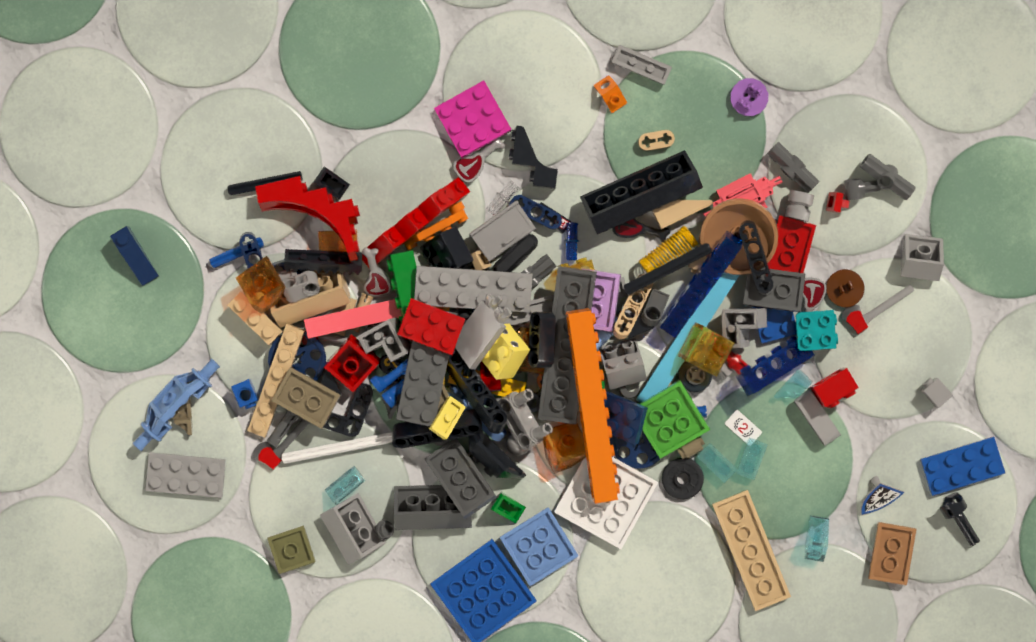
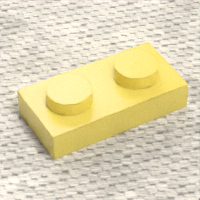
M451 396L447 397L429 430L442 439H447L466 406Z

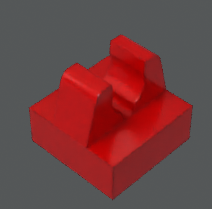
M829 192L826 211L841 212V208L849 209L850 201L843 199L844 193Z

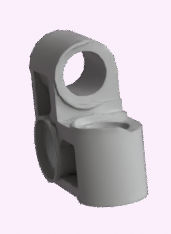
M290 269L289 272L284 270L277 273L282 291L290 303L314 296L320 290L317 274L313 271H305L297 275L293 269Z

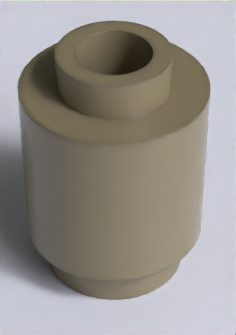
M701 436L678 448L677 451L682 459L690 458L702 451V446L705 443Z

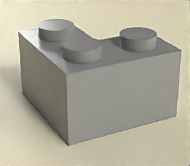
M722 309L723 348L749 347V329L767 327V309Z
M397 317L388 319L357 336L365 353L374 352L383 347L390 362L397 361L407 356L410 352L411 344L409 340L397 335L400 328Z

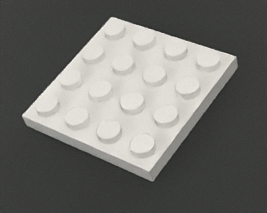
M585 455L554 513L622 549L658 482L612 457V462L617 467V475H614L615 483L618 482L620 494H617L618 500L595 504L592 500Z

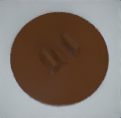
M842 269L836 271L829 277L826 284L828 298L839 307L854 306L864 295V282L860 275L852 270Z

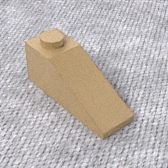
M676 200L652 210V213L660 229H663L713 205V201Z

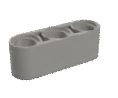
M810 390L794 400V403L824 446L841 436Z

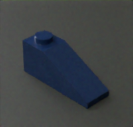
M125 226L110 236L142 286L159 276L130 227Z

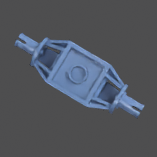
M211 358L201 371L192 368V372L174 376L149 403L146 421L141 423L144 432L133 444L142 451L152 439L161 442L162 437L172 428L167 420L175 415L176 411L188 401L191 395L199 399L208 387L211 388L213 386L209 382V378L220 368V365Z

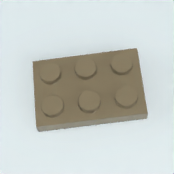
M290 367L272 401L323 429L341 395Z

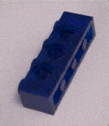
M793 336L785 341L787 345L782 348L779 345L770 350L771 355L767 357L763 355L755 360L756 364L752 367L748 364L739 370L741 373L736 378L746 395L750 396L812 358L815 354L812 350L800 351L797 346V338ZM787 350L792 353V359L787 357ZM772 360L776 361L777 363L776 369L773 368L771 365ZM757 369L762 373L761 379L756 375Z

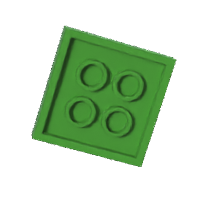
M681 380L639 403L648 408L642 430L660 459L710 430Z

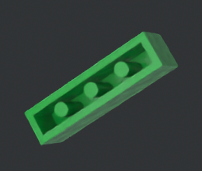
M413 250L389 255V260H386L388 271H392L393 274L391 286L397 293L395 298L396 308L401 311V316H399L400 325L411 298L414 299L416 262Z

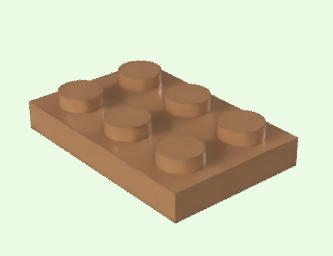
M878 522L868 579L907 585L916 528Z

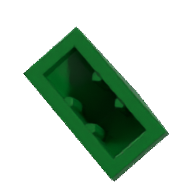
M500 492L491 507L492 511L514 523H517L526 509L525 506L503 492Z

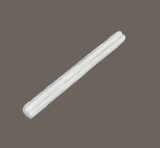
M393 432L283 453L282 461L286 464L392 443Z

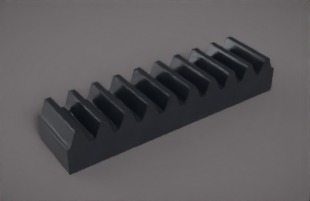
M285 249L284 268L287 272L293 269L296 273L298 269H301L302 273L308 269L309 271L316 270L319 274L322 270H324L325 274H328L331 270L333 274L340 271L343 275L347 271L351 275L354 271L356 275H359L362 272V252H356L358 259L350 261L348 253L344 251Z

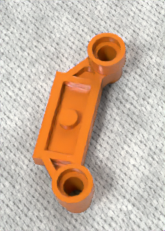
M462 201L448 208L451 213L450 216L417 232L404 243L406 249L410 250L418 246L416 243L418 241L424 240V242L431 240L435 237L434 233L438 231L444 232L451 229V224L456 221L460 224L469 219L464 211L465 207Z

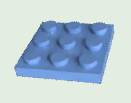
M549 507L499 537L529 586L579 556Z

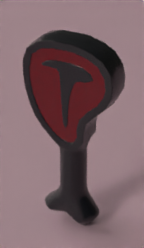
M636 218L612 228L613 233L618 237L633 238L645 233L658 237L663 243L666 240V236L670 234V230L667 227L664 229L652 228L638 222Z

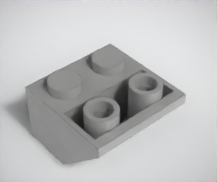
M636 338L602 346L599 349L610 389L647 380Z

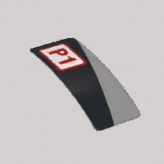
M540 202L541 205H543V206H545V207H547V208L553 210V209L550 208L549 206H547V205H545L544 203ZM539 207L533 213L537 218L542 215V210ZM545 211L542 221L545 222V219L549 220L551 226L559 223L557 216L551 218L547 216L549 212ZM560 214L562 225L556 230L563 234L571 221Z

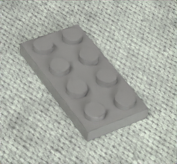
M149 452L145 491L223 498L226 459Z

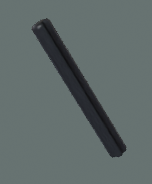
M704 243L625 284L624 290L628 295H631L712 253V249L708 243Z

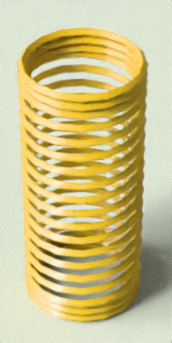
M685 226L681 227L680 230H677L678 232L669 236L667 241L661 242L658 245L659 247L656 246V249H653L648 255L639 260V263L647 273L654 270V266L658 268L656 263L661 266L658 260L664 265L660 257L667 263L662 254L668 261L673 260V257L677 258L675 254L678 257L680 256L673 246L683 255L676 244L684 254L686 253L685 250L689 252L687 247L692 250L689 244L693 248L698 245L694 236Z

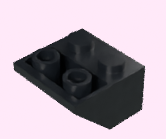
M457 227L439 233L420 247L430 267L461 269L474 261Z

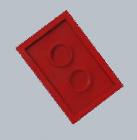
M779 215L776 224L778 228V244L772 259L768 262L769 268L804 273L816 225Z
M411 298L397 335L452 355L465 318Z

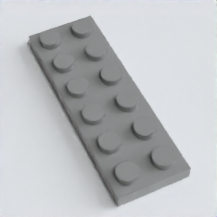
M416 266L414 299L431 306L476 309L489 293L493 297L496 294L500 295L503 301L497 307H501L503 311L505 308H509L510 311L530 312L533 274Z

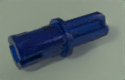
M567 222L566 240H564L566 242V260L575 261L577 260V242H579L577 240L578 223Z

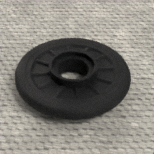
M676 458L670 461L663 470V487L670 496L676 499H690L697 495L703 486V471L692 459ZM681 473H685L688 476V481L685 484H680L677 480L678 475Z

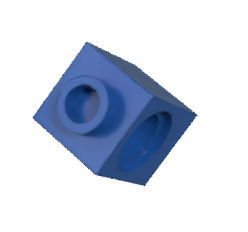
M251 379L231 386L240 408L245 406V409L256 406L255 402L259 398ZM245 389L251 393V397L247 401L241 397V393Z

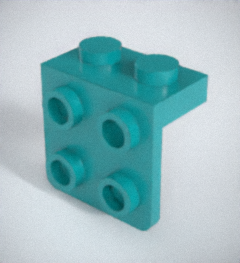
M834 310L798 312L796 314L797 346L800 351L837 348L838 334L835 333L837 316L834 314Z

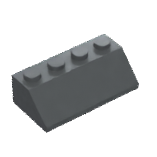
M442 485L394 486L395 530L472 528V515L465 519Z

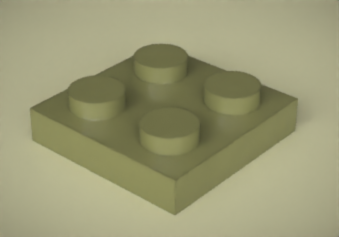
M304 525L267 537L279 574L316 562Z

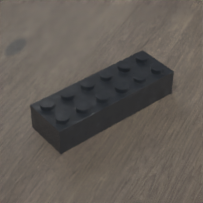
M684 150L580 196V199L598 235L690 193H694L702 189L703 186L695 166Z

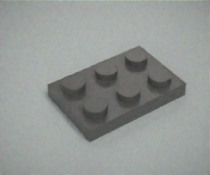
M770 269L774 285L773 289L768 293L758 291L752 273L747 274L743 305L801 312L805 273ZM763 274L761 275L762 283L760 285H764L767 288L770 282L765 281Z

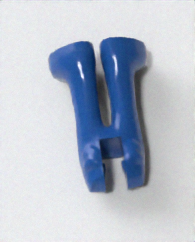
M408 359L383 377L374 376L370 379L378 392L381 393L396 379L405 375ZM404 378L381 394L391 408L397 404V397L401 393Z

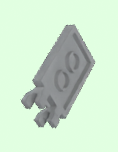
M488 293L485 300L480 302L462 327L455 348L469 369H476L505 330L504 322L512 314L509 308H505L503 311L501 307H497L503 301L500 295L496 294L493 297L492 294Z

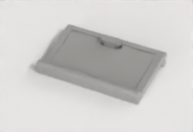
M516 200L469 233V236L473 238L490 262L536 228Z

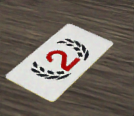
M738 410L725 422V425L749 446L762 433L759 428Z

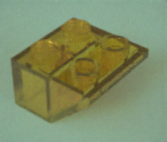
M695 322L677 356L717 377L735 343Z

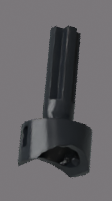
M958 492L952 493L945 497L940 511L945 519L954 518L969 545L974 546L980 542V539L963 513L967 508V504Z

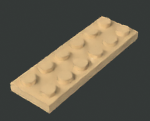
M748 490L713 503L712 506L754 610L758 611L790 598L791 595Z

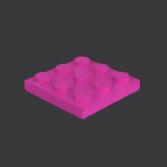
M484 80L434 108L461 158L468 156L512 131Z

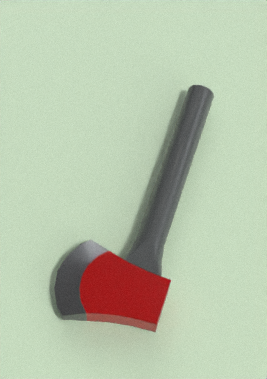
M302 419L274 450L268 441L260 443L254 449L253 458L265 463L274 470L282 461L281 456L310 422Z

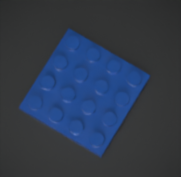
M490 539L430 583L472 642L483 641L537 602L534 595L493 539Z

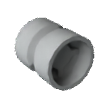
M790 190L788 197L790 205L786 206L784 217L809 222L811 213L809 207L813 204L814 195Z

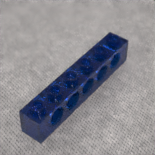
M729 231L725 232L712 250V253L708 255L660 322L661 329L674 338L677 337L741 250L742 240Z

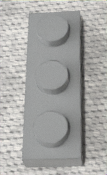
M622 45L618 46L612 60L613 64L662 85H665L672 69L669 65Z

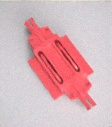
M750 173L716 190L719 200L713 202V208L723 201L735 198L753 200L767 208L764 200L773 194V187L783 183L782 180L774 183L781 179V177L778 176L770 181L763 177L756 181ZM708 211V212H706V213H703L704 217L707 216V214H708L710 211Z

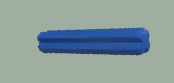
M258 237L259 247L262 248L264 246L263 240ZM251 241L247 242L249 251L257 250L256 247L252 249ZM237 246L210 258L209 261L211 266L216 268L243 256L241 247Z

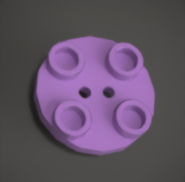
M745 78L734 85L731 91L730 102L739 114L752 117L760 114L766 108L768 91L761 81L754 78Z

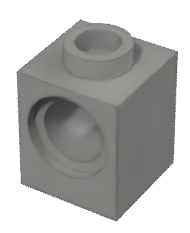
M929 378L923 383L924 388L921 391L936 408H940L953 396L938 378Z

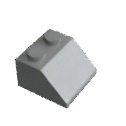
M905 234L901 259V276L940 281L944 266L943 239Z

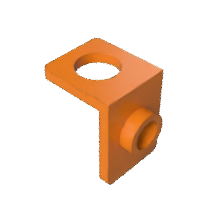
M609 75L594 84V88L602 96L611 113L627 104L620 88ZM604 83H610L608 87L601 89Z

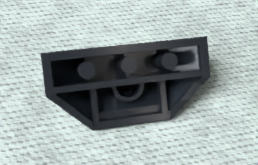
M483 431L480 434L469 436V451L472 453L470 458L477 464L481 462L485 466L483 470L490 477L494 475L496 478H524L526 476V473Z

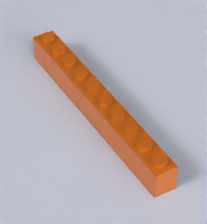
M589 308L567 311L566 319L592 500L595 504L618 500L617 494H620L618 482L615 483L614 476L617 475V467L612 462L615 452L609 438H612L611 427L607 426L609 410L604 405L607 395L605 388L602 389L601 381H604L603 370L599 369L601 353L596 348L599 338L597 331L594 332L593 324H596L595 313H592Z

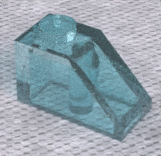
M810 515L804 559L824 562L828 549L829 518Z

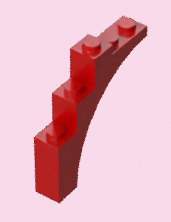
M300 176L255 186L258 204L262 212L293 210L318 218L330 226L340 237L346 247L350 261L358 259L356 252H360L358 241H354L353 235H356L354 225L358 224L357 217L360 216L358 205L354 206L352 199L334 203L332 193L328 194L326 187L308 191L306 182L302 183Z
M458 177L442 189L440 188L374 240L367 248L379 250L375 255L376 264L381 263L427 224L468 195L471 191ZM362 254V260L369 268L368 259Z

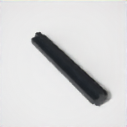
M301 171L228 185L227 189L229 195L256 191L255 186L298 176L303 181Z

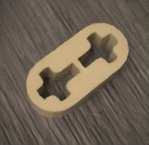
M669 130L645 133L640 136L638 145L644 151L668 148L674 143L675 137ZM663 134L671 137L668 144H665L664 141L658 142L657 139L662 138ZM644 137H648L649 140L655 139V142L650 143L649 147L641 143L644 141Z

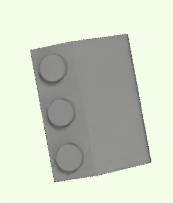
M359 493L320 514L348 565L387 543L385 539H380L377 536L376 523Z

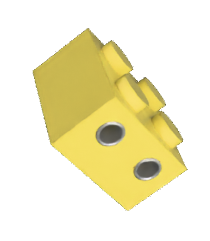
M509 323L504 324L506 326L505 330L482 359V362L496 380L513 378L530 351Z

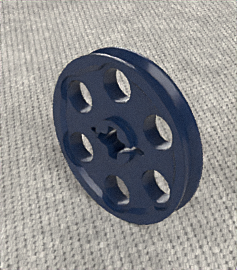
M282 335L279 336L273 342L269 350V368L271 367L272 361L274 359ZM313 337L307 338L305 346H299L296 356L301 355L304 351L305 353L300 358L301 364L299 362L294 363L292 368L305 375L307 368H313L316 371V375L312 379L316 381L325 369L326 352L319 339ZM313 349L320 351V359L314 360L311 358L310 353Z
M643 431L641 435L644 442H640L636 450H634L636 445L612 436L610 438V445L614 447L615 457L626 465L641 469L650 467L660 460L656 451L652 450L651 443ZM621 447L629 448L630 454L628 457L623 458L619 455ZM640 453H645L648 456V460L644 464L637 462V456Z

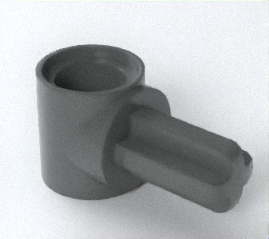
M861 179L844 180L846 200L862 199L865 193L881 190L877 180L863 182Z

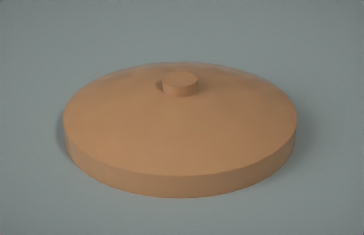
M735 198L723 201L716 205L704 219L700 234L701 245L704 243L710 245L712 253L706 255V257L716 268L723 272L735 275L752 273L739 234L740 225L746 220L753 221L756 224L768 262L776 251L778 244L776 222L764 206L753 200ZM745 226V230L743 232L746 231L748 233L749 239H751V230L753 228ZM751 243L748 249L750 252L755 253L759 250V246L756 243ZM761 261L754 263L756 270L765 266Z

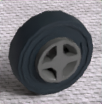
M688 359L679 368L678 379L681 380L686 390L700 392L710 385L712 370L708 363L702 359Z

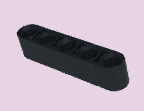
M454 350L453 354L449 355L447 372L487 429L494 434L501 433L506 425L507 414L476 370L469 369L459 352Z
M474 409L463 411L449 437L445 440L429 430V426L410 422L397 423L393 426L392 445L402 449L477 435L482 431V420Z

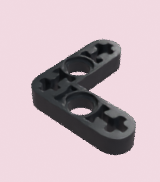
M361 383L354 392L346 417L332 412L328 420L333 416L339 419L338 426L330 427L327 420L323 428L349 437L357 436L361 431L373 396L372 387L367 383ZM365 386L369 391V394H365L363 398L364 401H367L366 404L361 401H355L356 397L361 398L362 393L359 390L364 389ZM357 404L363 407L361 415L353 413V407ZM350 415L356 419H361L360 422H355L354 426L357 430L352 431V433H349L347 425H351L353 419H349Z

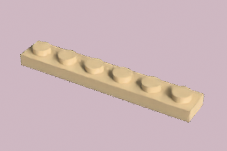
M288 323L286 324L247 431L264 438L267 437L278 406L272 399L287 371L294 363L305 330Z

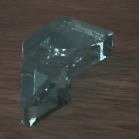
M798 368L774 397L776 399L796 398L813 381Z

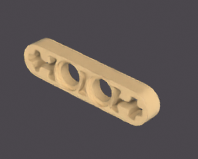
M653 283L644 287L643 291L638 290L628 296L613 327V334L616 338L625 339L629 336ZM639 295L642 298V302H634L632 296ZM631 310L634 313V317L628 318L624 312ZM623 322L627 323L623 333H621L619 330Z

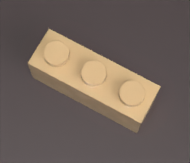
M240 291L227 305L268 345H272L283 333V330L244 292Z

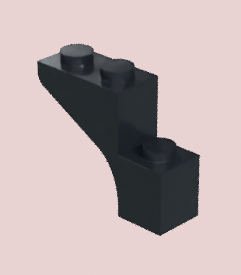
M517 125L516 130L512 129L511 141H515L514 149H510L509 160H512V165L535 167V170L530 172L529 182H533V187L556 189L558 169L549 168L538 161L524 127Z

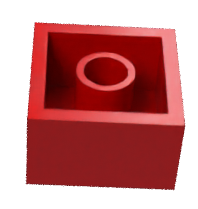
M351 334L327 360L324 368L354 392L378 366L380 358L373 352L365 353L360 341Z
M844 367L810 386L820 405L830 409L840 403L839 399L843 397L847 399L856 394L855 390L859 388L848 368Z

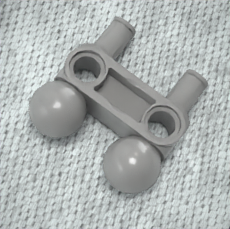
M530 389L520 393L512 392L503 398L496 399L507 414L506 424L512 433L507 438V449L516 456L524 455L529 449L540 444L543 441V437L553 431L549 423L539 426L526 403L534 397Z

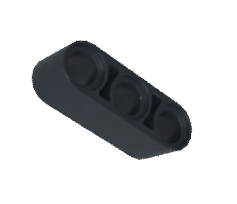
M533 312L530 316L528 363L532 368H551L554 363L556 318L552 312Z

